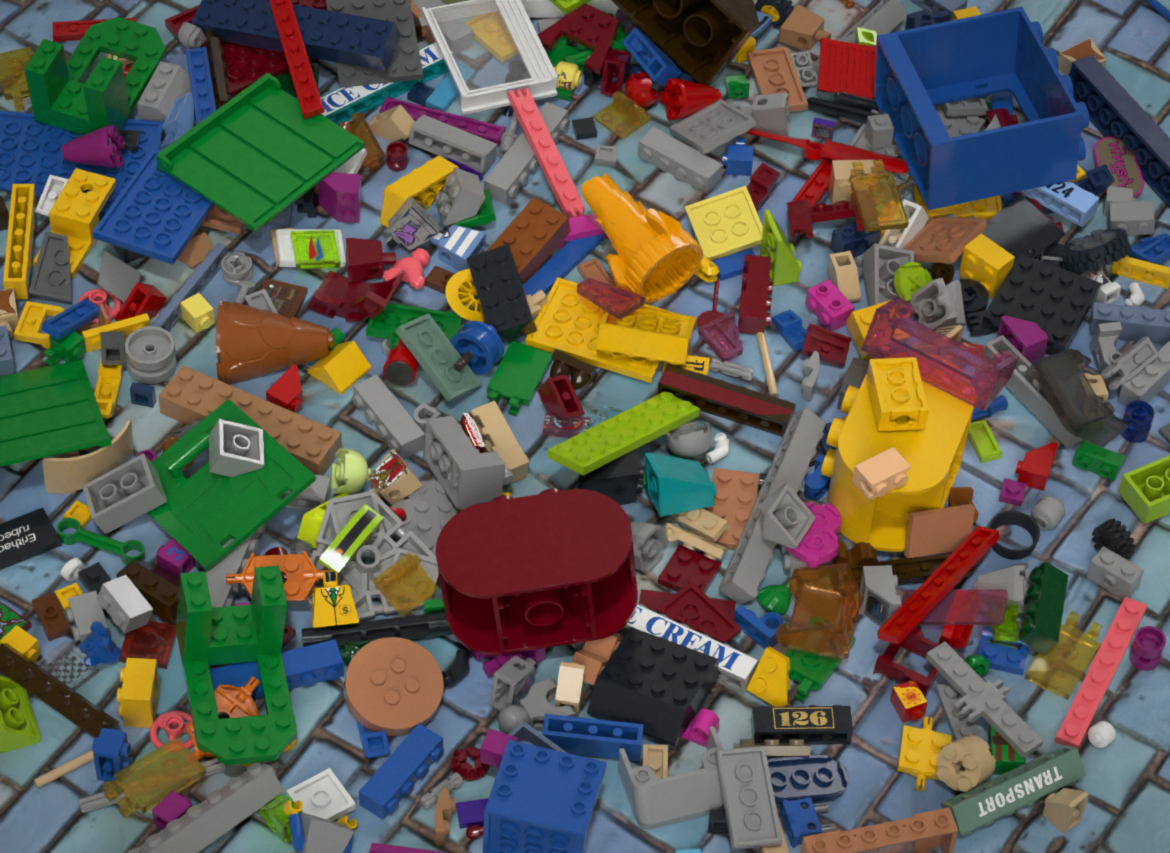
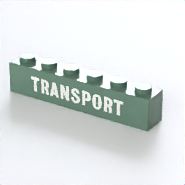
M1064 745L940 804L942 809L950 808L958 828V834L966 836L973 833L974 829L981 825L987 826L994 823L995 819L1000 816L1014 814L1016 809L1021 806L1035 804L1037 799L1042 796H1049L1052 793L1056 794L1058 792L1057 789L1063 786L1075 785L1078 783V779L1086 776L1078 748Z

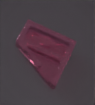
M734 311L699 327L698 334L723 362L742 355L743 346L739 339L740 333L738 327H736Z

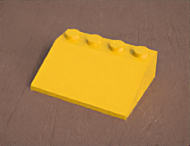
M609 302L599 325L596 349L602 350V352L607 354L622 353L630 358L637 356L645 357L653 362L662 360L668 361L671 365L685 364L697 317Z

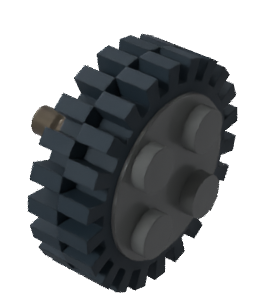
M1097 229L1092 231L1090 236L1086 235L1073 239L1069 245H1065L1061 249V256L1067 271L1074 273L1081 271L1082 273L1099 268L1109 280L1105 265L1113 264L1112 262L1120 261V258H1125L1132 251L1124 229H1110L1109 231Z

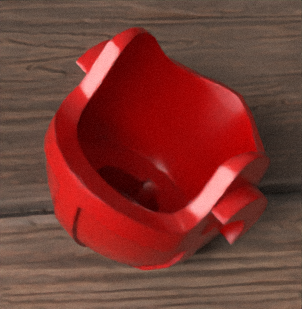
M646 71L637 74L632 73L625 83L626 97L631 104L637 107L651 106L660 97V93L651 88L652 80Z

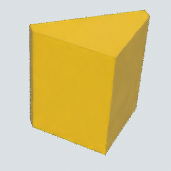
M355 341L338 344L329 351V355L322 357L307 371L320 382L342 395L371 370V365Z

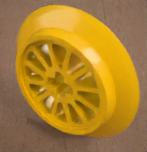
M470 269L457 272L449 279L446 285L445 294L448 304L455 313L464 319L486 322L479 298L478 300L474 299V296H478L476 287L472 285L474 281Z

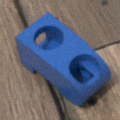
M822 454L815 461L814 473L809 474L805 479L804 495L810 500L821 499L829 490L831 478L821 475L825 456Z

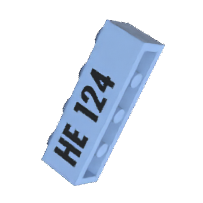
M1069 181L1018 191L1030 199L1037 200L1044 207L1081 227L1096 213L1099 197Z

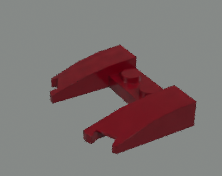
M873 190L851 193L852 202L842 200L832 205L821 203L809 208L808 200L788 202L791 237H795L797 231L799 234L806 232L807 238H814L812 223L855 217L857 231L864 230L863 224H870L871 220L877 226L878 218Z

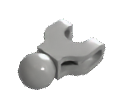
M546 679L533 684L528 696L519 701V706L508 705L503 708L498 715V723L500 729L505 734H509L521 721L526 722L535 730L543 731L545 714L577 717V714L569 705L556 707L549 703L555 699L557 683L554 679Z

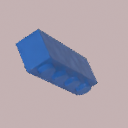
M545 714L542 735L569 754L618 759L619 749L624 748L628 760L640 762L644 724Z
M419 723L360 789L359 805L382 820L389 813H394L401 799L404 796L410 795L414 784L419 779H423L434 761L438 762L443 756V737Z

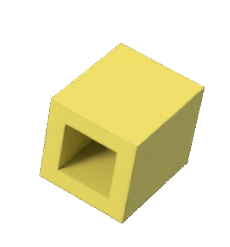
M200 293L180 302L181 316L195 333L208 329L215 324L214 309Z

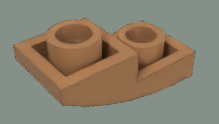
M448 787L442 789L436 804L435 846L446 845V835L450 834L449 822H452V812H456L455 798L450 797Z

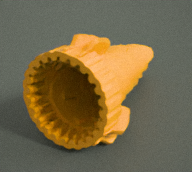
M607 172L602 177L596 176L583 183L581 186L583 197L592 209L597 224L608 236L612 243L611 246L618 254H608L605 258L617 289L620 292L630 293L639 302L652 304L682 288L700 266L703 259V250L688 231L682 229L681 223L673 217L652 208L647 210L640 200L636 202L628 192L622 191Z

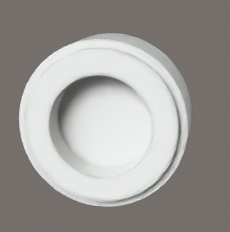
M78 558L71 559L62 568L61 576L66 581L75 580L78 578V572L84 570V563Z

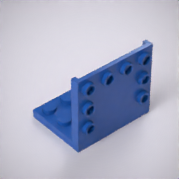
M508 740L484 811L483 853H585L586 834L604 778L607 762Z

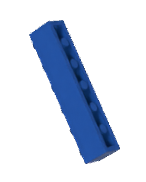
M336 639L281 652L289 690L302 686H311L322 681H332L344 676L343 660ZM256 661L234 663L210 669L214 691L219 685L244 687L252 676L255 677V680L258 679L260 681ZM261 683L252 692V698L263 697Z

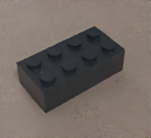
M509 244L466 258L487 325H492L496 329L502 343L538 331Z

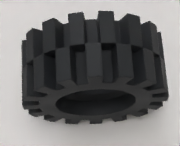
M1115 519L1107 520L1094 528L1092 536H1094L1092 542L1096 543L1094 545L1095 549L1100 551L1104 546L1125 559L1134 554L1135 551L1133 549H1135V545L1132 543L1135 541L1134 538L1129 536L1131 532L1125 530L1127 527L1125 525L1121 526V521H1116Z

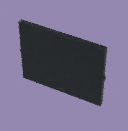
M1022 194L986 222L988 227L982 232L987 238L1015 256L1014 263L1020 253L1036 259L1065 235L1063 230Z

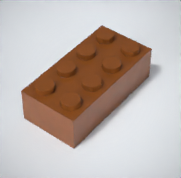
M533 197L487 251L509 244L522 284H524L571 232L569 217Z

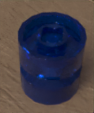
M1134 400L1126 405L1120 427V434L1125 440L1132 443H1141L1148 438L1155 414L1153 407L1141 400Z

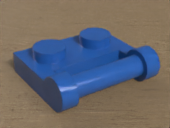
M983 626L977 655H982L990 660V669L1023 676L1029 646L1021 641V636L990 630V627ZM988 639L1019 645L1021 649L989 643Z

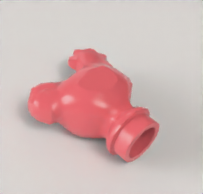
M417 248L411 253L410 257L400 258L393 267L384 271L382 278L385 281L391 280L404 270L406 273L401 281L409 283L416 290L423 288L425 285L423 268L429 264L431 259L429 253L422 248Z

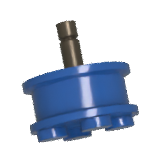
M480 321L467 322L462 327L461 332L456 333L451 339L452 345L461 355V358L453 365L454 369L458 372L468 365L474 374H485L504 354V346L496 329L492 325H487Z

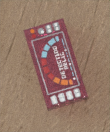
M545 413L543 435L572 438L590 428L591 417L579 416L563 420L552 413Z

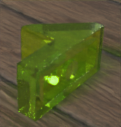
M995 603L988 609L987 614L995 641L1018 643L1019 631L1016 619L1019 605Z

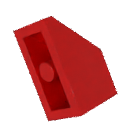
M137 282L115 317V320L118 322L146 313L151 320L158 314L167 297L154 285Z
M295 364L266 391V401L294 413H297L303 405L298 366Z
M1052 442L1026 452L1024 460L1018 461L1015 474L1019 475L1018 482L1027 483V487L1044 491L1058 443Z

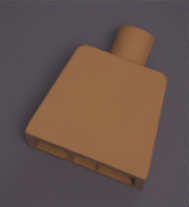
M798 4L780 27L779 42L811 50L817 41L820 42L821 38L831 39V33L823 31L825 21L823 17Z

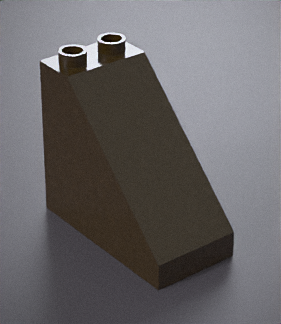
M611 0L699 84L707 86L719 78L760 24L753 0Z

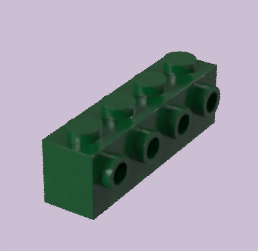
M1046 561L1041 566L1035 567L1029 575L1030 585L1026 593L1028 597L1024 607V621L1021 625V641L1042 654H1045L1059 642L1068 575Z

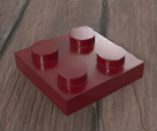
M679 545L659 575L658 584L678 592L692 581L706 593L719 573L722 563Z

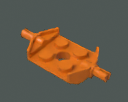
M303 551V554L255 556L252 553L243 572H240V574H226V584L241 583V586H244L251 598L255 567L279 565L281 574L287 578L283 584L286 600L307 601L316 583H319V580H323L322 572L330 570L316 569L306 551Z
M252 676L247 684L241 688L231 685H219L214 691L218 715L226 714L229 718L259 715L251 695L258 684H260V681L258 679L255 680V677ZM191 720L186 727V731L194 746V751L185 761L188 766L189 764H197L201 757L204 756L217 758L207 751L205 753L197 748Z

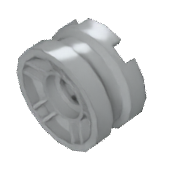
M234 252L233 255L229 256L227 254L222 259V278L228 285L238 286L239 281L252 279V260L250 257L245 256V253Z

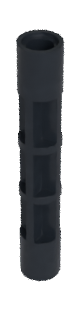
M445 611L301 629L303 647L335 639L338 648H343L344 643L385 637L416 639L453 634L449 628Z

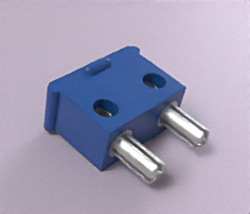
M811 798L792 801L783 800L780 815L790 845L793 848L796 845L802 844L803 837L836 830L834 823L820 825L817 813L829 810L828 803L813 804Z

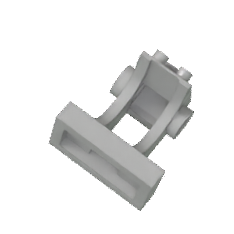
M1120 322L1098 324L1089 345L1091 354L1095 353L1100 372L1113 365L1114 360L1112 358L1118 359L1122 355L1114 348L1122 331ZM1117 371L1112 376L1106 379L1108 380V382H1111L1113 379L1119 377L1120 374Z

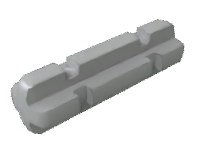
M712 358L711 371H722V374L737 378L742 376V379L748 381L753 377L754 369L745 366L743 368L740 364L729 361L721 362L722 360L718 358Z
M457 772L451 774L448 777L449 780H443L430 790L431 793L427 792L420 797V804L426 810L430 809L435 805L434 802L438 801L443 788L448 787L449 794H451L453 788L456 790L463 785L462 776Z

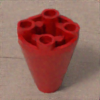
M669 78L664 91L660 93V102L665 106L668 120H679L689 117L722 99L719 89L679 78Z

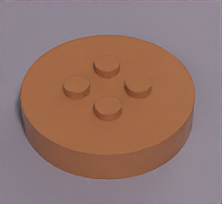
M398 637L377 639L363 646L350 661L344 679V698L353 717L371 731H386L387 736L407 735L419 723L425 726L430 722L437 712L444 689L440 666L432 654L416 642Z

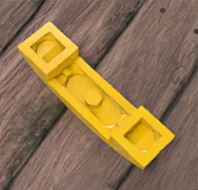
M100 360L98 381L94 395L102 417L111 418L120 393L124 364L102 365V360Z

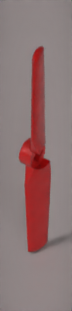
M751 128L746 133L803 148L804 157L810 160H822L824 158L832 160H875L876 168L879 170L898 174H905L908 171L902 159L843 143L825 140V145L818 142H810L809 139L791 137L757 128Z

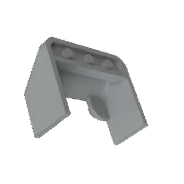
M714 726L709 727L707 750L702 755L703 769L657 780L654 771L649 767L638 766L631 768L625 749H619L618 774L637 824L641 828L647 830L656 829L707 816L709 811L725 810L715 759L716 750L724 749Z

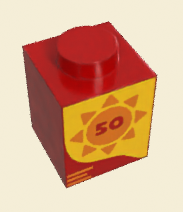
M911 680L892 687L890 702L903 723L911 720L917 721L925 716L928 702L916 682Z

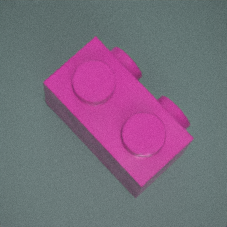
M829 279L807 289L805 304L808 310L818 317L823 326H826L830 331H835L847 325L846 321L855 307Z

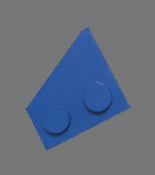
M1161 234L1152 238L1140 239V243L1130 245L1132 251L1128 254L1134 259L1160 265L1170 258V235Z

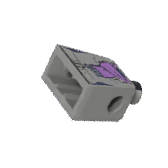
M410 196L389 220V231L392 234L385 239V242L393 250L401 243L408 250H413L438 235L439 224Z
M514 656L494 673L489 705L499 711L508 705L519 706V701L529 694V690L533 685L534 673L538 668L537 663L531 658L523 660L518 656Z

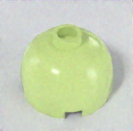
M339 448L334 456L339 457L337 464L332 463L331 489L336 488L333 492L334 494L352 495L358 493L365 486V483L369 482L368 475L371 469L368 468L364 456L358 451Z

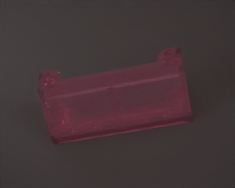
M898 296L876 309L861 348L862 351L878 359L916 357L922 381L982 411H985L1012 377L1019 356L1003 350L998 352L994 359H991L913 320V306Z

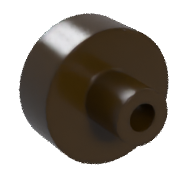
M935 263L931 271L933 280L943 278L945 284L949 283L954 276L953 266L951 264Z

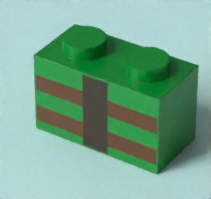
M990 725L988 730V745L990 748L988 749L991 755L995 757L993 775H1002L1025 764L1026 757L1022 758Z

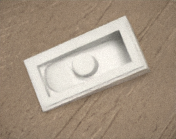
M49 175L35 214L49 217V211L69 179Z

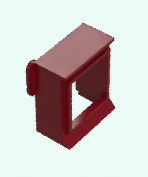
M915 627L899 645L890 643L884 654L878 656L873 674L881 673L901 684L912 680L917 683L926 698L940 674L934 666L926 677L892 661L901 647L926 659L927 652L939 646V644L923 637L922 630Z

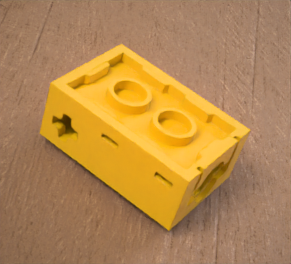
M916 357L870 359L866 379L878 431L925 429L929 410Z

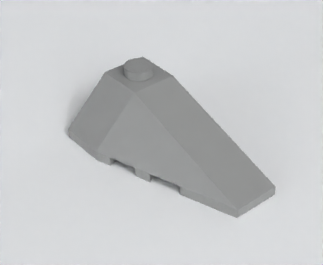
M874 243L863 253V275L869 306L893 300L896 310L900 315L903 301L898 296L894 287V275L900 265L910 261L914 262V251Z

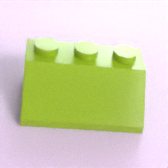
M0 676V752L5 753L39 743L42 739L26 689L12 679Z

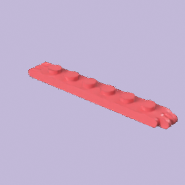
M523 88L522 91L517 89L515 92L512 90L508 91L507 97L562 213L568 215L569 218L583 216V211L585 210L584 203L529 89Z

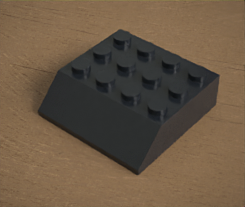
M631 627L599 674L587 713L608 721L644 724L643 735L676 747L719 678L718 659Z

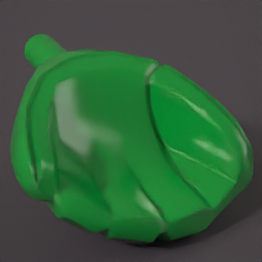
M793 575L785 586L779 584L761 588L756 598L768 611L785 615L792 597L789 589L795 583L797 577Z

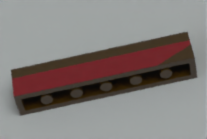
M667 364L658 382V394L664 391L670 392L681 400L689 401L692 405L700 408L702 412L781 437L785 433L791 416L795 414V403L671 364Z

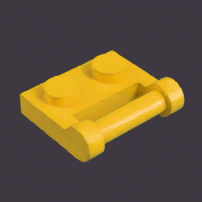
M27 301L14 331V340L41 344L45 348H51L49 340L51 335L40 333L42 324L47 316H52L53 318L65 311V309L59 306Z

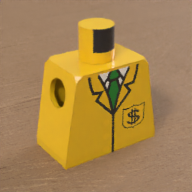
M337 571L322 572L324 586L314 587L312 591L311 627L359 623L349 584L338 585Z

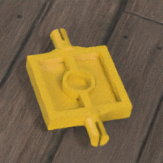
M929 716L923 718V728L903 726L897 771L909 773L916 777L915 790L918 791L920 788V792L925 791L926 780H939L936 774L938 754L944 746L952 741V735L932 731L934 719L930 717L928 721Z

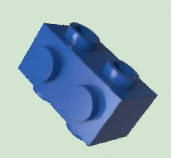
M102 728L99 737L94 738L92 751L97 780L122 785L126 771L130 772L133 758L129 755L131 744L127 741L126 732L115 728Z

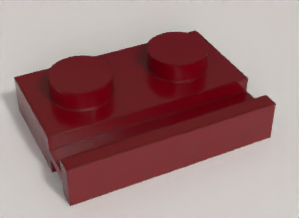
M810 323L807 327L800 354L811 357L813 352L816 351L819 353L820 361L843 368L852 338Z

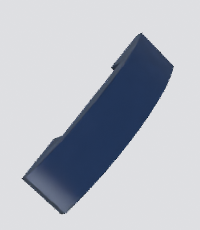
M1104 164L1086 172L1087 178L1074 184L1097 196L1114 183L1115 180L1107 165ZM1041 205L1045 214L1055 213Z

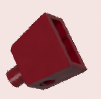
M611 49L604 59L601 94L621 98L630 70L632 56L630 52L618 49ZM613 78H618L616 83L612 81Z
M346 238L348 282L381 278L383 276V266L396 263V253L383 252L381 241Z

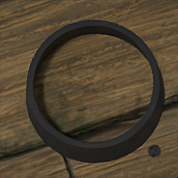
M1004 511L993 517L989 524L990 529L995 530L1007 524L1018 525L1026 529L1033 539V545L1021 550L1009 549L996 542L991 548L998 555L1007 559L1018 560L1029 556L1033 552L1040 538V529L1032 517L1019 511Z

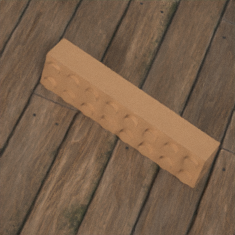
M184 365L181 366L158 396L160 413L186 425H191L193 420H203L226 400H231L314 475L324 476L337 458L334 457L337 450L342 448L341 432Z

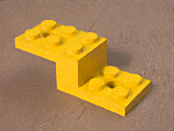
M75 168L49 211L51 233L68 237L71 278H75L97 239L93 238V230L99 224V214L117 185L115 178ZM84 190H92L87 193H83ZM39 250V252L37 253L36 257H35L34 260H33V267H34V268L36 267V263H37V260H38V256H39L40 250Z

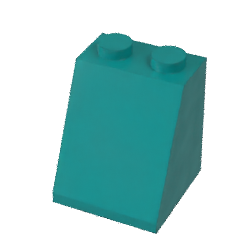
M650 452L645 453L647 493L660 517L714 506V496L717 495L714 482L710 481L708 471L703 469L700 462Z

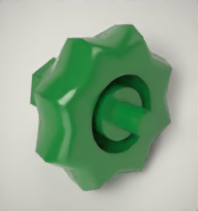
M968 655L965 658V662L980 677L983 678L989 672V659L984 658L982 655Z

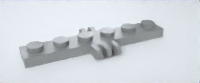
M946 642L927 652L926 659L963 696L954 703V707L957 710L962 708L960 713L963 716L968 715L967 720L970 723L983 717L1022 758L1042 747L1043 740L1004 702L1007 698L1006 695L1011 689L1008 686L1001 688L1004 685L1001 679L994 683L990 680L985 682Z

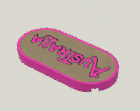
M1105 137L1098 140L1092 153L1095 167L1106 164L1115 180L1110 186L1132 188L1133 198L1137 199L1143 192L1144 180L1135 150L1128 151L1125 148L1123 139Z

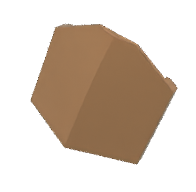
M198 229L177 259L188 265L192 270L205 260L210 250L214 249L206 232Z

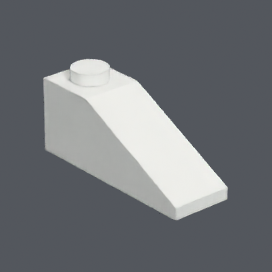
M904 199L879 244L902 249L928 221L929 216L924 208Z

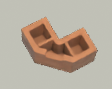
M615 633L604 639L587 641L582 650L575 652L572 662L585 665L584 682L591 685L596 684L599 674L621 643L624 635Z

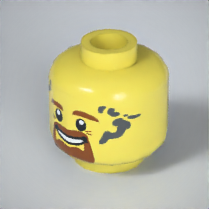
M560 61L556 67H553L558 76L556 88L572 91L575 87H579L582 71L579 70L577 64Z

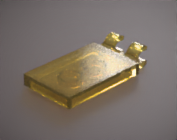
M31 47L0 53V87L5 100H13L16 111L24 110L23 98L30 97L24 69L34 55Z
M874 160V167L871 168V173L865 174L862 162H853L854 169L850 170L849 183L865 232L907 228L909 221L892 171L885 172L883 161Z
M1073 611L1070 613L1065 625L1061 624L1059 642L1045 654L1040 652L1037 654L1024 678L1066 700L1070 698L1101 645L1096 640L1100 636L1099 631L1102 625L1093 622L1088 633L1076 629L1079 624L1077 621L1081 615Z
M176 737L114 774L115 780H110L103 785L106 790L104 795L109 801L116 799L122 793L127 796L117 802L121 807L118 809L119 813L126 818L137 809H140L142 813L147 812L160 803L173 790L178 793L206 776V769Z

